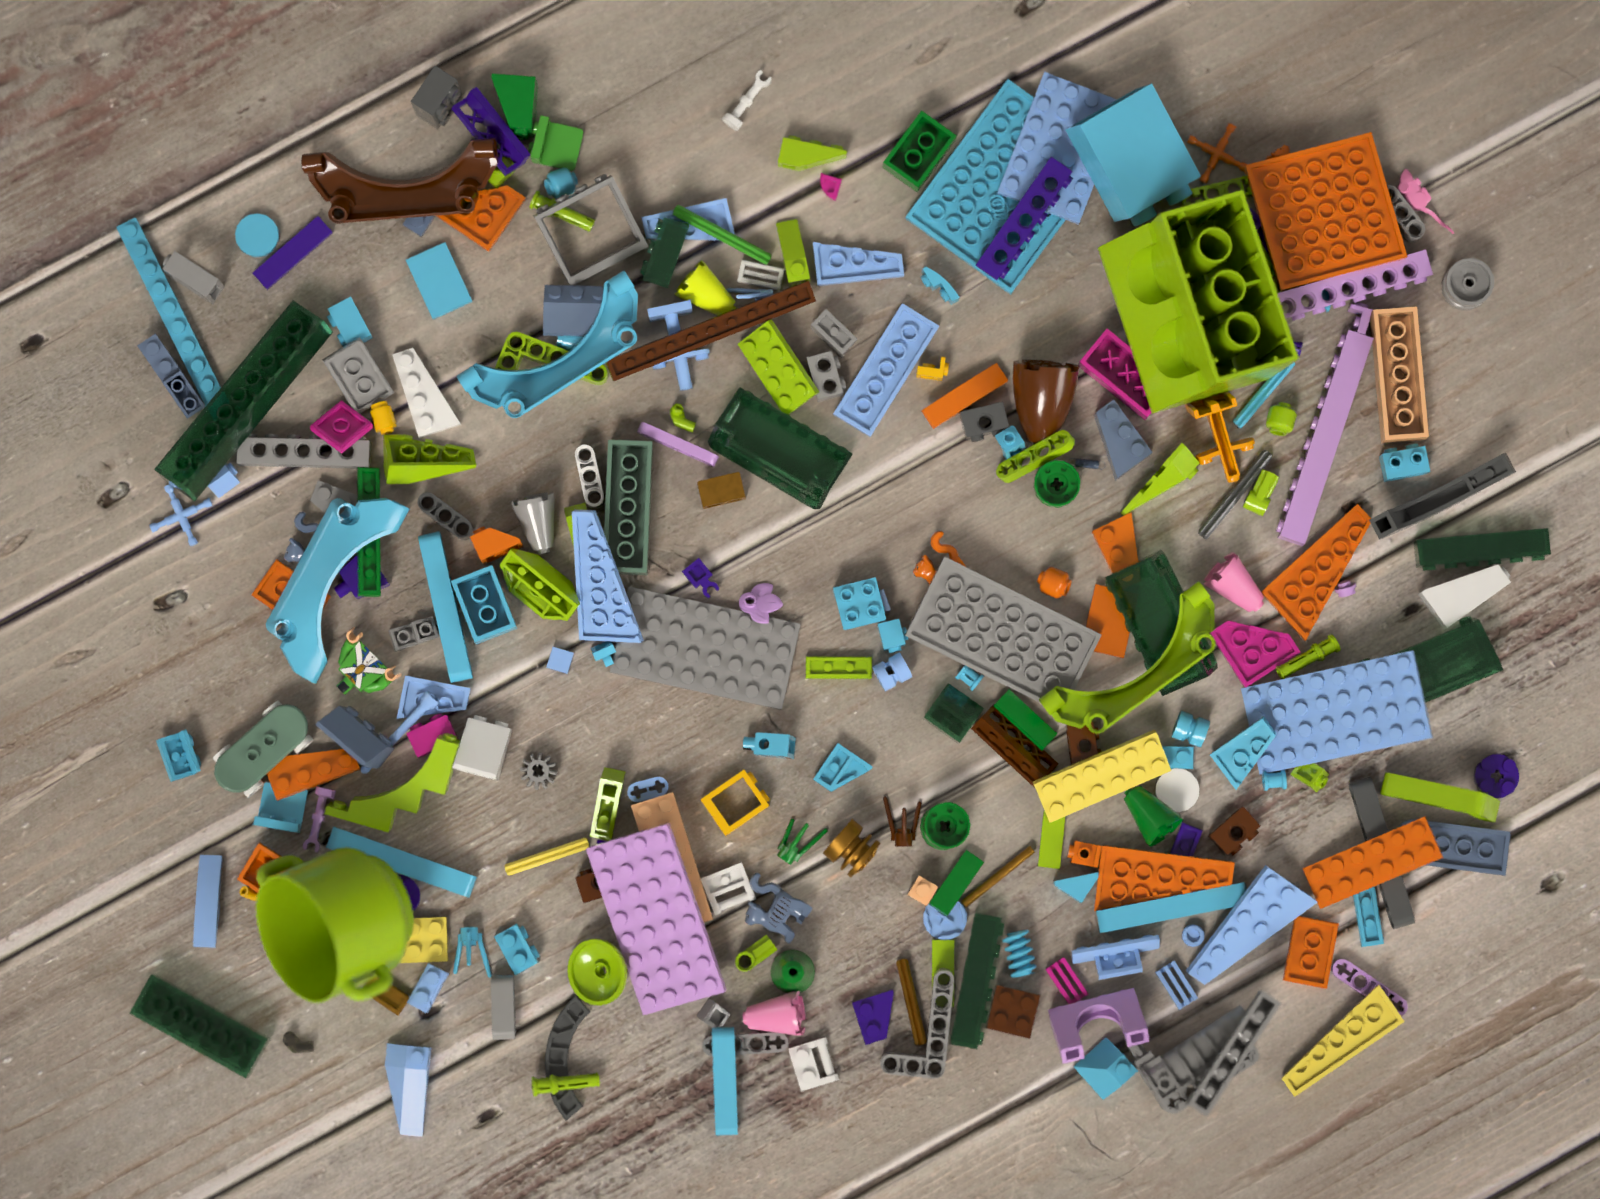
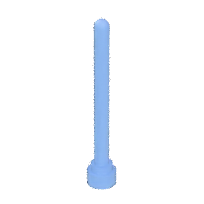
M427 690L421 696L420 705L389 737L391 746H394L426 710L434 709L440 703L438 698ZM362 766L360 770L363 774H367L372 768Z

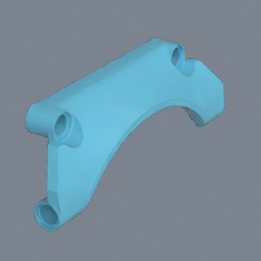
M624 270L604 282L602 301L593 324L581 341L560 358L545 365L524 370H502L476 363L456 377L472 399L495 409L503 406L506 414L511 418L522 416L636 343L637 334L631 325L637 321L638 293L634 289L635 286ZM624 331L632 332V338L629 341L621 340V334ZM511 402H518L520 408L518 411L512 412L508 409Z
M336 498L330 502L328 509L266 622L267 630L282 640L280 648L296 674L316 684L328 662L321 638V617L327 592L339 570L365 545L380 537L397 532L408 514L409 508L387 498L358 500L355 506L341 498ZM344 506L343 513L339 514L340 508ZM282 623V627L276 631L278 624Z

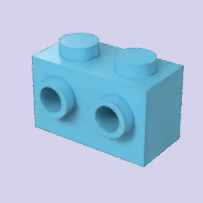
M351 297L328 308L330 315L327 318L333 328L337 326L340 334L337 337L343 347L358 337L361 338L363 343L373 339Z
M1417 443L1405 446V450L1397 451V448L1384 450V454L1379 456L1384 482L1428 474L1430 467L1426 447H1419Z

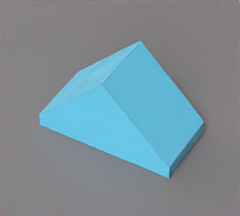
M1097 872L1053 881V884L1077 902L1082 903L1099 875Z

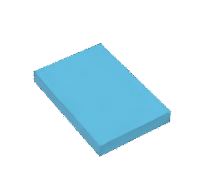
M445 242L406 260L433 320L473 302Z

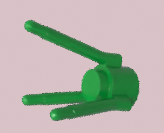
M792 818L787 826L782 842L777 848L780 850L777 856L790 865L793 861L798 862L801 856L828 832V829L822 830L798 852L799 848L796 845L809 824L805 823L793 842L786 844L795 821Z

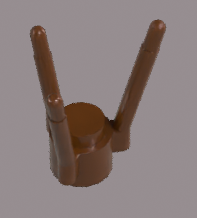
M884 796L883 801L891 831V841H895V847H911L912 841H916V829L922 803L920 801L917 803L911 833L910 828H907L906 808L902 809V828H898L896 833L888 799Z

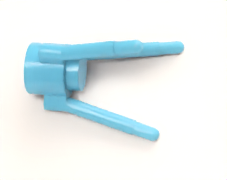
M478 927L460 928L453 973L457 974L462 944L466 946L467 966H470L471 946H476L477 941L487 976L491 978L492 974L482 941V933H478Z

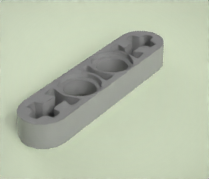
M776 1032L736 1034L735 1038L740 1041L741 1047L738 1051H735V1055L783 1052L788 1047L789 1041L785 1034ZM712 1036L707 1037L702 1044L703 1051L708 1056H713L710 1049L706 1048V1044L710 1043ZM765 1036H770L769 1041L776 1040V1036H781V1040H785V1044H782L780 1049H777L776 1045H769L770 1050H765ZM754 1037H759L763 1041V1046L759 1050H754L750 1046V1041Z

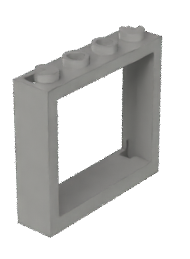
M603 174L595 178V183L587 186V184L579 186L575 189V194L569 197L567 194H564L555 199L556 203L550 207L548 204L537 208V213L533 215L569 285H576L648 247L611 175ZM609 185L636 240L571 274L543 218Z

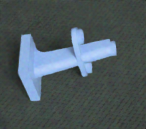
M691 300L647 309L650 322L665 319L668 335L681 330L679 316L693 314ZM701 349L687 352L654 365L653 370L665 368V363L674 361L680 391L692 389L687 358L695 357L696 361L708 359L710 350Z

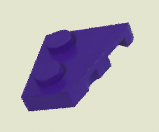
M893 990L852 1002L865 1045L887 1038Z

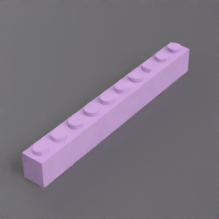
M1348 330L1345 335L1341 334L1337 346L1341 348L1339 354L1334 355L1330 367L1334 369L1332 375H1328L1324 388H1327L1325 396L1321 395L1318 401L1317 408L1320 411L1318 417L1314 416L1310 428L1313 429L1311 437L1307 436L1303 449L1306 450L1304 458L1300 457L1296 468L1299 470L1297 478L1292 480L1289 490L1293 492L1291 498H1287L1283 511L1286 513L1284 519L1279 520L1276 531L1279 532L1277 537L1279 539L1300 546L1306 543L1373 341L1372 337Z

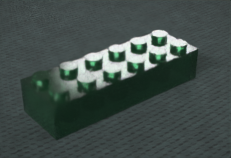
M157 974L150 975L129 1012L131 1015L244 1078L250 1077L271 1040L268 1036Z

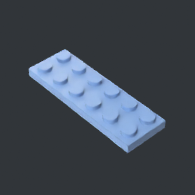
M902 303L833 415L871 437L935 335L939 325Z

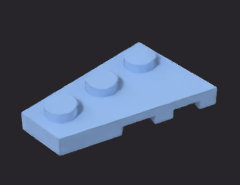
M405 675L397 719L408 718L420 705L421 696L427 690L435 695L440 703L434 709L426 710L422 716L467 710L471 688Z

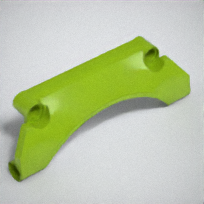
M1199 581L1180 594L1178 621L1168 647L1151 668L1133 681L1112 689L1089 692L1075 691L1056 686L1038 700L1056 722L1079 729L1086 725L1091 732L1096 734L1104 732L1214 650L1215 640L1210 633L1215 630V604L1210 599V595ZM1206 637L1211 641V648L1204 651L1199 647V641L1201 638ZM1095 717H1100L1104 721V725L1100 730H1095L1091 727V720Z

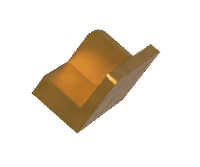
M740 472L697 482L703 509L746 499Z

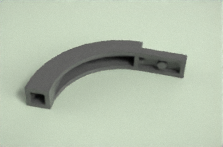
M1503 453L1451 482L1405 504L1389 509L1369 521L1380 540L1472 497L1485 488L1514 474L1516 470L1507 453Z

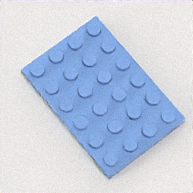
M1044 72L997 194L1020 202L1050 157H1053L1073 171L1070 175L1073 177V180L1066 189L1064 187L1060 189L1058 195L1061 197L1054 207L1049 205L1045 212L1079 225L1094 183L1065 129L1117 99ZM1054 178L1045 180L1044 184L1048 190H1054L1057 187V181ZM1035 196L1032 199V205L1035 208L1044 206L1045 201L1041 196Z

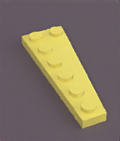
M1377 985L1281 1078L1295 1097L1405 1021L1380 985Z

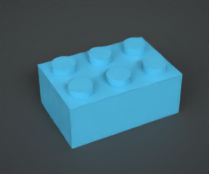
M492 565L451 581L476 645L518 629Z

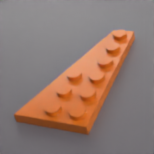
M1358 504L1261 591L1267 601L1304 641L1307 640L1325 604L1328 602L1357 546L1371 524L1369 521L1371 519L1370 516Z
M1102 845L1094 911L1232 885L1235 862Z

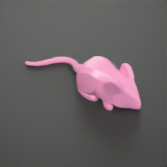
M1405 169L1400 176L1399 185L1397 186L1401 195L1414 211H1422L1431 215L1441 226L1454 234V231L1443 223L1433 211L1426 208L1431 200L1429 193L1424 187L1421 188L1419 178L1417 177L1413 180L1409 170Z

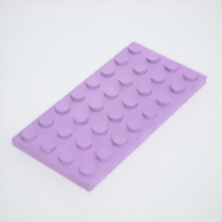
M670 823L587 847L586 851L643 1015L724 993L727 989Z

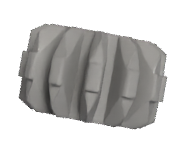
M541 752L538 754V760L535 759L534 754H530L532 762L530 763L524 759L523 763L528 765V767L520 768L521 772H527L521 779L526 780L530 778L526 786L530 787L535 782V790H539L540 783H542L544 789H547L548 786L545 781L548 780L553 784L555 781L549 776L558 774L557 771H550L551 768L556 766V763L547 764L551 759L549 755L542 761L543 753ZM539 765L543 766V776L538 775V777H535L533 769L536 766L539 768Z

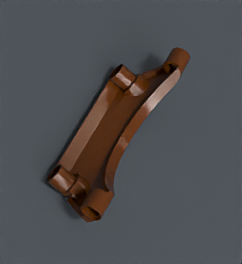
M495 138L471 140L460 156L445 168L431 175L409 180L383 179L362 173L346 165L329 152L303 154L301 158L303 172L305 174L308 173L309 181L325 201L331 202L328 216L332 222L337 224L471 213L479 198L478 189L485 188L499 161ZM463 198H468L471 202H467ZM336 208H340V209H342L344 212H340V211H338Z

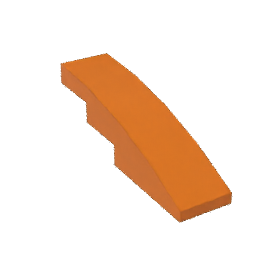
M995 363L930 404L921 412L931 427L935 429L960 414V412L965 411L969 406L983 399L989 393L1003 386L1009 380L999 365Z

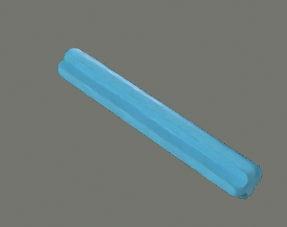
M1295 362L1262 385L1233 420L1237 427L1242 428L1295 366Z

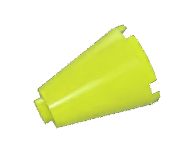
M702 260L695 265V271L693 270L687 274L678 286L677 292L674 293L677 297L685 301L691 300V304L716 316L736 309L734 298Z

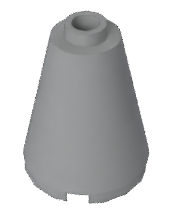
M554 492L525 496L524 500L518 501V498L512 500V507L532 551H537V554L550 552V548L554 546Z

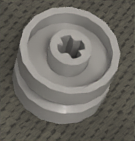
M1464 258L1456 262L1444 274L1441 283L1442 294L1452 307L1459 310H1472L1479 307L1491 295L1494 288L1492 271L1483 261L1475 258ZM1465 281L1467 284L1470 283L1471 287H1468L1465 284Z

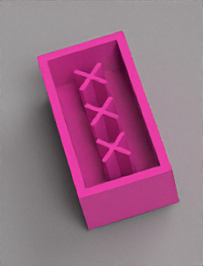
M1106 329L1079 361L1078 365L1132 411L1146 420L1151 414V409L1130 346L1109 329Z

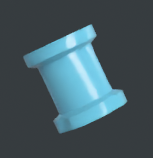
M964 666L955 678L957 680L961 679L973 691L984 675H979L973 669Z
M1285 770L1277 773L1262 771L1264 791H1268L1269 788L1280 787L1287 789Z

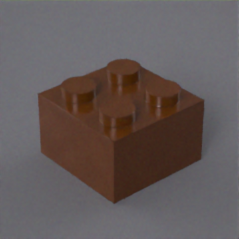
M995 985L985 1028L1030 1039L1040 995Z

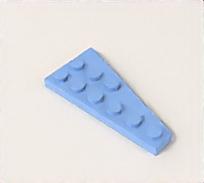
M573 510L572 525L576 594L580 602L577 608L579 640L642 643L644 640L596 510Z
M1265 865L1187 968V973L1206 985L1315 905L1317 901Z

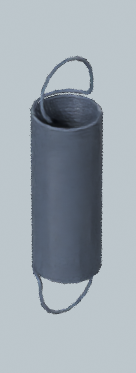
M1076 458V463L1073 467L1099 469V461Z

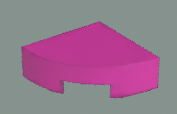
M821 173L820 184L823 192L827 197L836 201L842 179Z

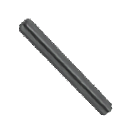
M1263 450L1198 530V534L1202 538L1208 539L1259 476L1262 469L1272 460L1270 452Z

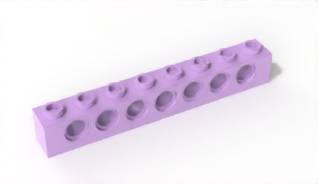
M1426 249L1408 254V257L1403 260L1331 277L1277 293L1280 303L1285 302L1289 307L1288 312L1284 313L1285 318L1292 317V320L1295 321L1305 318L1304 313L1310 311L1315 315L1325 312V307L1333 305V309L1345 306V301L1353 299L1354 303L1365 300L1366 295L1373 293L1375 297L1387 293V288L1394 287V291L1406 288L1407 282L1414 281L1415 285L1426 282V277L1433 275ZM1404 266H1407L1410 269L1409 277L1405 276L1403 273ZM1384 272L1390 275L1389 283L1383 280ZM1363 278H1367L1370 282L1368 289L1362 284ZM1343 284H1347L1350 288L1348 295L1342 291ZM1323 290L1329 293L1328 301H1325L1321 296ZM1302 296H1306L1308 298V307L1302 305Z

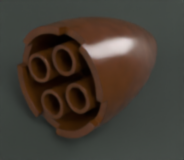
M1022 359V363L1013 361L1015 406L1023 431L1029 442H1033V445L1055 434L1062 428L1075 396L1079 365L1072 363L1062 365L1059 362Z

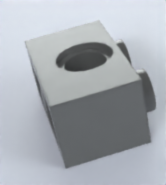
M1003 402L962 411L959 414L965 439H971V442L981 441L985 435L989 434L995 437L998 433L1009 428ZM987 418L990 420L991 426L989 428H982L979 425V420Z

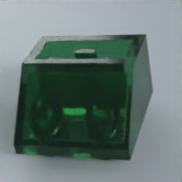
M948 683L923 720L959 744L984 708Z

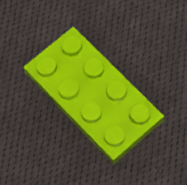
M772 319L765 322L738 343L739 348L785 417L819 393V390Z

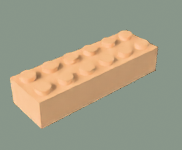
M1417 307L1373 310L1370 316L1371 337L1373 338L1372 348L1381 443L1426 440L1429 437Z
M672 792L631 805L639 831L670 823L703 922L713 920L674 793Z

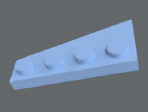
M727 198L684 207L735 235ZM674 210L641 217L646 239L718 240L674 216Z
M813 242L817 286L904 277L902 254Z

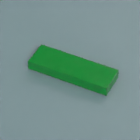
M1010 689L994 705L1000 713L1041 751L1057 735L1047 723Z
M966 850L929 905L947 917L984 864V861Z

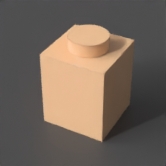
M918 876L907 895L927 906L938 886Z

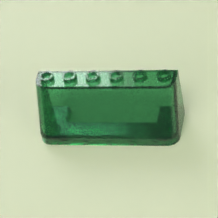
M739 387L716 422L708 440L709 446L715 452L812 509H820L853 455L845 447L835 444L826 436L813 431L806 424L798 422L789 414L781 412L769 402L759 399L753 393Z
M1162 550L1154 552L1105 577L1106 587L1110 593H1113L1116 599V608L1120 613L1122 612L1125 618V626L1132 633L1135 639V647L1138 652L1142 653L1147 670L1161 657L1173 637L1179 616L1180 594L1184 592L1167 556ZM1206 637L1201 638L1199 641V647L1204 651L1211 648ZM1213 652L1209 653L1158 692L1165 696L1210 676L1218 668Z

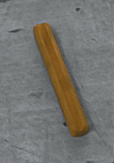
M906 958L896 961L914 1042L916 1046L924 1045L927 1043L909 963Z

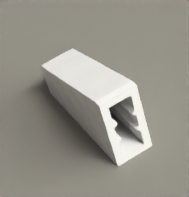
M1495 565L1428 588L1418 595L1444 630L1510 584V574L1503 566Z

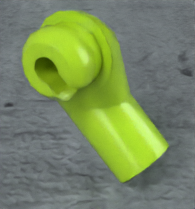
M673 404L670 409L673 424L678 428L693 433L696 423L686 419L683 411L684 408L681 404Z

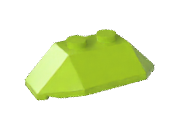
M512 548L500 563V568L503 570L504 579L509 591L542 619L568 621L580 605L572 582L538 554Z

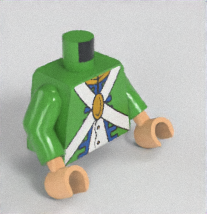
M355 627L347 632V639L341 648L338 661L340 666L338 670L345 677L336 686L345 695L354 686L360 692L365 691L367 693L384 690L393 680L400 678L401 673L394 675L393 669L396 666L387 668L361 641H358L363 636V633L361 632L358 636H355L353 633Z

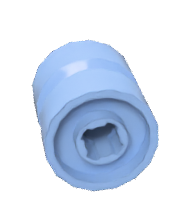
M900 652L889 657L887 663L882 661L872 666L885 692L895 687L896 682L903 683L912 678V674ZM892 670L894 674L888 675V672Z

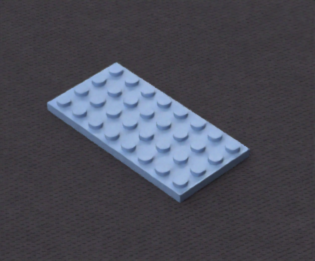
M1414 651L1241 688L1249 726L1264 716L1277 733L1257 761L1259 775L1263 774L1262 771L1271 773L1433 738Z

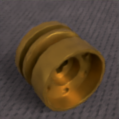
M853 818L823 852L833 863L841 857L845 859L840 867L842 871L848 864L852 865L853 868L847 873L850 878L864 869L876 855L878 846L881 844L878 840L871 847L866 844L872 837L871 834L863 839L859 838L863 827Z

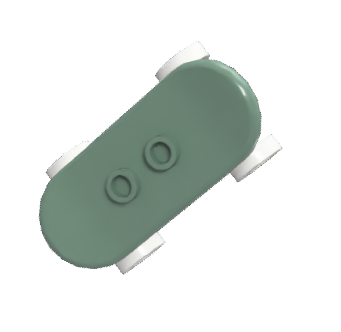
M279 700L274 702L262 713L263 718L232 746L230 744L226 745L213 757V760L216 762L214 768L215 779L223 789L234 793L244 792L245 796L250 798L263 787L265 783L261 779L293 750L296 754H299L313 742L314 739L307 735V718L298 707L291 704L282 705Z

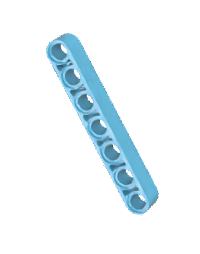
M440 531L418 536L420 550L450 681L455 683L472 679L471 665Z
M333 827L326 848L331 850L342 847L358 849L368 855L382 859L397 873L468 898L471 896L477 879L476 876Z
M1237 883L1096 911L1100 933L1231 908L1235 906L1247 890L1246 883Z

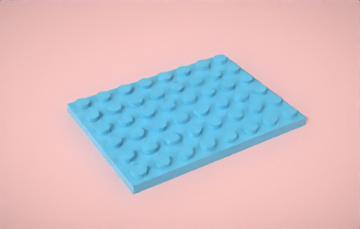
M1007 79L906 215L905 219L1011 295L1066 220L1047 213L1048 216L1041 225L1037 223L1033 228V231L1036 233L1029 243L1024 241L1020 249L1023 252L1016 261L1012 259L1007 267L1010 270L1004 279L999 277L996 281L975 266L1019 203L1016 200L997 194L1034 97ZM1002 199L1003 205L995 206V209L991 207L990 203L993 200ZM996 201L993 204L1002 203V201ZM1005 201L1008 202V204H1009V206H1010V209H1009V210H1008L1007 205L1005 204ZM988 207L990 208L993 215V212H995L996 214L1004 213L1003 209L1005 207L1006 216L1003 214L1001 216H997V218H1002L1004 216L1006 218L1003 220L993 219L988 212ZM1023 214L1020 216L1019 222L1023 226H1029L1032 223V218L1028 214ZM1010 232L1007 235V241L1010 244H1017L1019 242V235L1016 232ZM998 250L995 252L994 258L997 262L1002 263L1007 259V254L1003 250Z

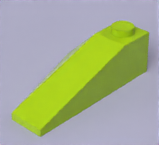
M406 434L383 436L386 484H410L476 468L473 449L451 444L444 446L432 444L433 440L426 439L425 442L412 439L413 436Z
M1181 443L1120 514L1124 516L1182 483L1186 478L1191 480L1199 471L1196 468L1199 461Z

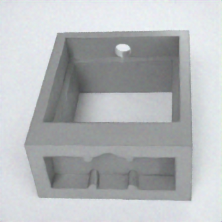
M176 251L172 255L169 254L163 262V270L169 277L212 305L225 287L218 278Z

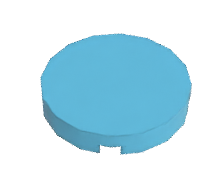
M259 213L250 214L237 225L235 232L236 243L241 251L249 256L256 258L267 256L273 252L279 241L278 227L266 215Z

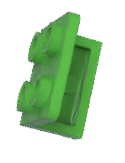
M540 115L539 121H535L533 134H536L535 140L530 142L528 152L531 154L532 163L559 169L565 167L570 171H574L583 138V130L550 122L549 117Z

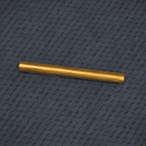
M1028 846L961 900V902L967 908L1033 855L1035 851L1031 846Z

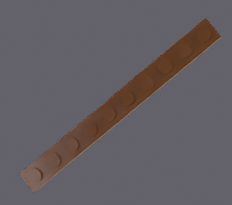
M807 280L619 354L607 361L606 365L612 381H616L816 302V299Z

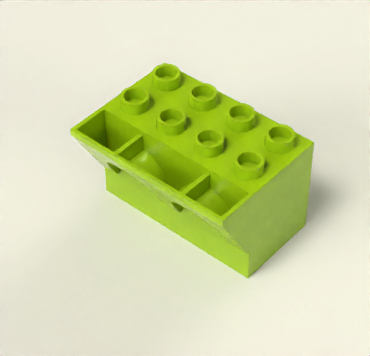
M1243 190L1160 213L1152 222L1098 247L1152 414L1269 380L1299 359Z

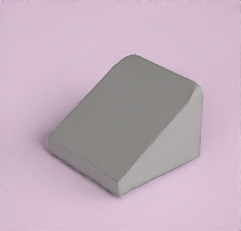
M708 999L697 1014V1017L710 1027L719 1028L724 1025L731 1013L711 999Z

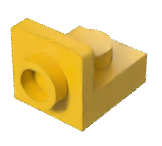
M941 356L939 369L935 368V365L928 363L918 366L916 378L942 381L943 376L948 375L949 363H945L946 357Z

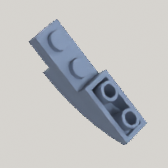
M156 333L137 345L187 419L206 407Z

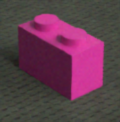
M442 713L429 718L431 722L425 725L418 723L409 728L410 732L406 734L417 758H422L432 752L436 739L440 734H453L459 740L448 715L442 716Z

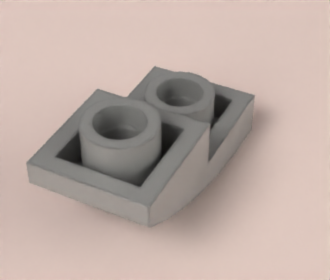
M433 616L388 631L395 652L439 638Z

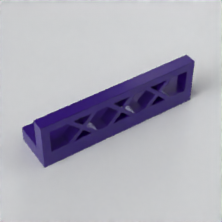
M477 87L470 90L466 98L452 106L453 112L475 139L495 138L499 144V150L497 149L499 160L497 167L504 176L525 164L531 154ZM467 104L472 110V116L464 114L460 108ZM475 122L483 124L486 132L477 131ZM502 156L509 157L514 164L507 168L502 162Z

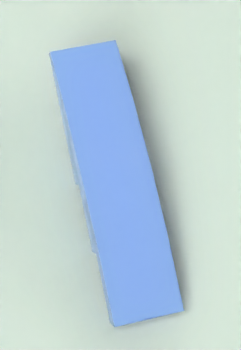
M200 855L194 918V947L216 948L222 885V855Z

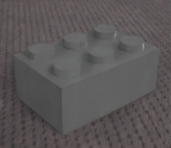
M434 66L410 102L416 116L439 129L441 125L445 126L451 116L449 113L452 110V106L460 102L463 97H461L462 92L457 79Z

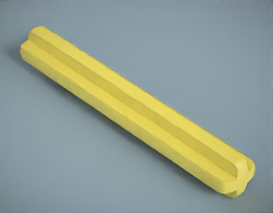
M582 838L505 864V871L507 875H513L584 851L590 846L588 839Z

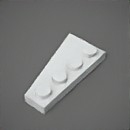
M411 348L392 354L418 437L421 438L461 425L415 350Z

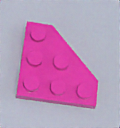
M1233 621L1223 623L1210 633L1244 688L1301 653L1291 636L1287 633L1271 631Z

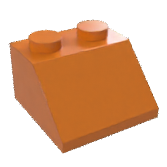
M485 526L474 530V535L470 536L483 565L507 555L512 548L520 549L524 547L519 538L493 528L486 529Z

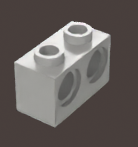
M832 351L806 357L811 380L819 390V393L816 395L817 402L843 396V390L846 389L843 376L839 377L837 369L840 368L838 356H833ZM820 361H827L830 364V368L822 371L818 368V363ZM828 381L836 385V389L832 392L826 391L823 387Z

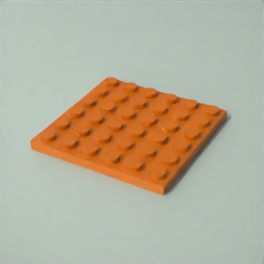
M1372 132L1245 165L1244 168L1280 292L1331 277L1403 260L1408 257Z

